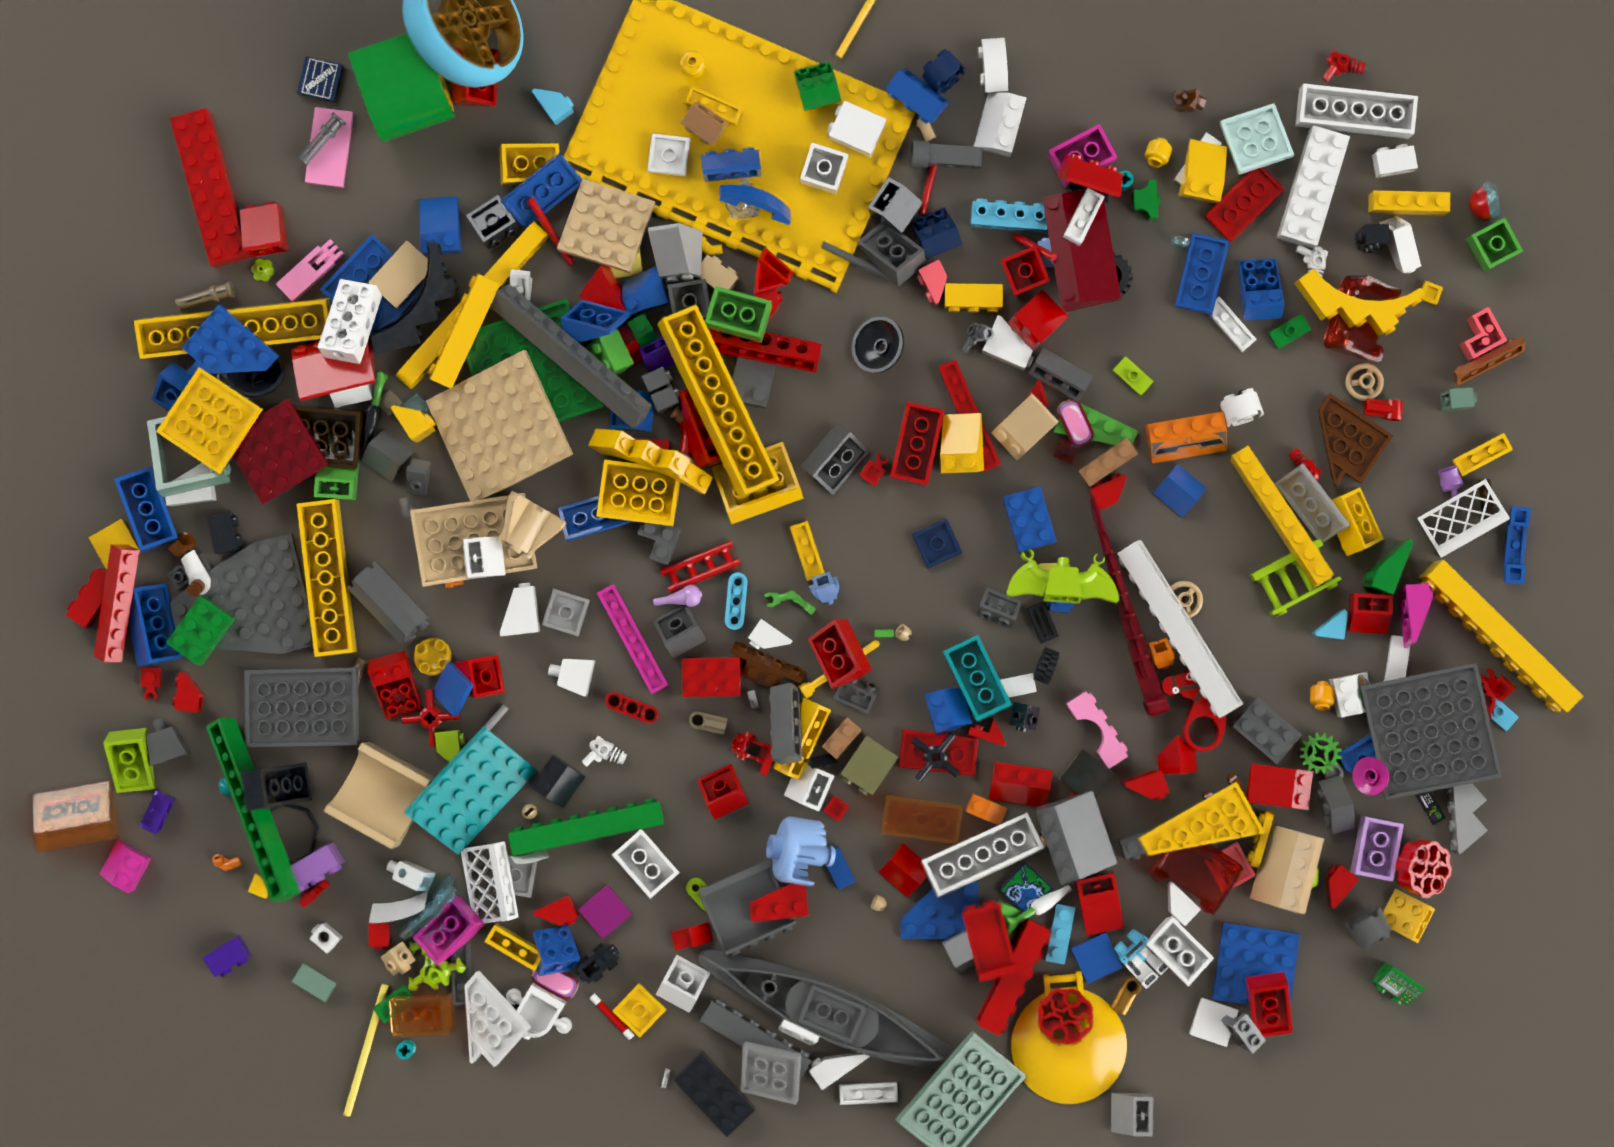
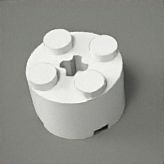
M1253 388L1242 391V394L1235 396V394L1227 395L1220 404L1221 410L1224 411L1227 427H1230L1231 424L1238 426L1253 421V416L1257 414L1258 417L1264 415L1257 392H1254Z

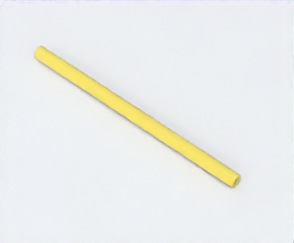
M381 984L375 1006L386 998L389 985ZM375 1011L372 1014L343 1113L345 1116H351L380 1017Z

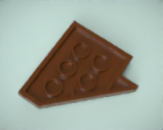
M1329 393L1318 408V414L1332 483L1336 487L1346 474L1361 484L1393 435Z

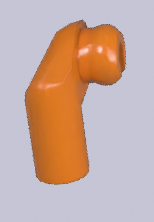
M215 854L212 858L213 864L223 871H228L242 865L239 856L229 860L220 854Z

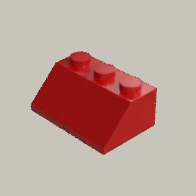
M453 46L458 53L464 56L462 49ZM490 48V51L496 62L498 50ZM452 82V103L465 106H496L497 83L483 87H468Z
M1071 153V156L1064 155L1058 178L1119 198L1121 196L1123 174L1117 172L1118 168L1109 165L1103 168L1099 166L1100 162L1091 159L1085 162L1082 161V156Z
M835 619L808 638L831 689L855 681L872 670L848 620Z
M994 761L988 799L1036 807L1046 805L1053 770Z

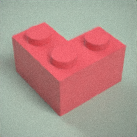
M1489 307L1466 319L1475 336L1459 344V347L1467 361H1470L1507 341Z

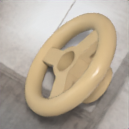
M1368 363L1355 365L1346 376L1347 391L1357 400L1374 399L1383 389L1384 379L1382 373L1374 365ZM1360 369H1367L1366 373L1361 375L1358 380H1351L1355 372ZM1373 372L1375 373L1378 379V386L1375 391L1372 388V386L1375 384V378L1372 375ZM1363 379L1368 380L1367 385L1363 384ZM1352 386H1360L1366 389L1369 395L1356 393Z
M1179 581L1170 586L1173 591L1179 587H1189L1187 592L1176 595L1189 618L1195 616L1201 610L1203 595L1194 583ZM1195 592L1197 595V605L1191 611L1190 606L1193 603L1192 595ZM1183 596L1187 597V603L1181 601Z

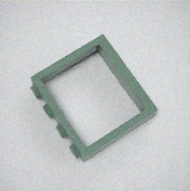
M165 417L147 421L156 491L162 498L230 482L229 474H231V467L229 463L226 464L220 474L212 472L168 482L162 435L156 432Z

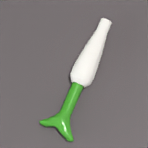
M1066 885L1059 890L1036 899L1028 910L1015 918L1005 916V920L1008 923L1006 927L1008 937H1010L1021 922L1034 914L1041 915L1052 908L1062 897L1072 891L1070 885Z

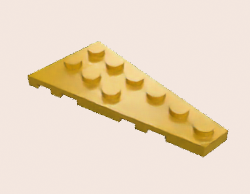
M1234 782L1139 837L1138 840L1148 856L1263 834L1265 831L1238 783Z

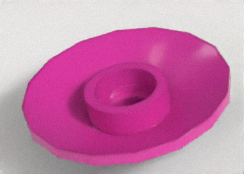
M1365 757L1354 766L1352 772L1353 782L1360 792L1366 795H1377L1387 787L1389 772L1386 765L1380 759ZM1373 772L1375 773V776H1376L1375 779L1372 778V773H1373Z

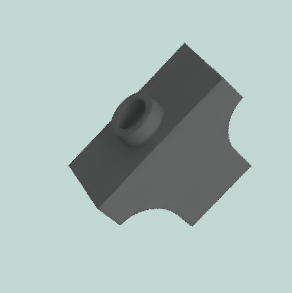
M412 458L410 465L406 469L408 494L427 496L431 476L430 461Z

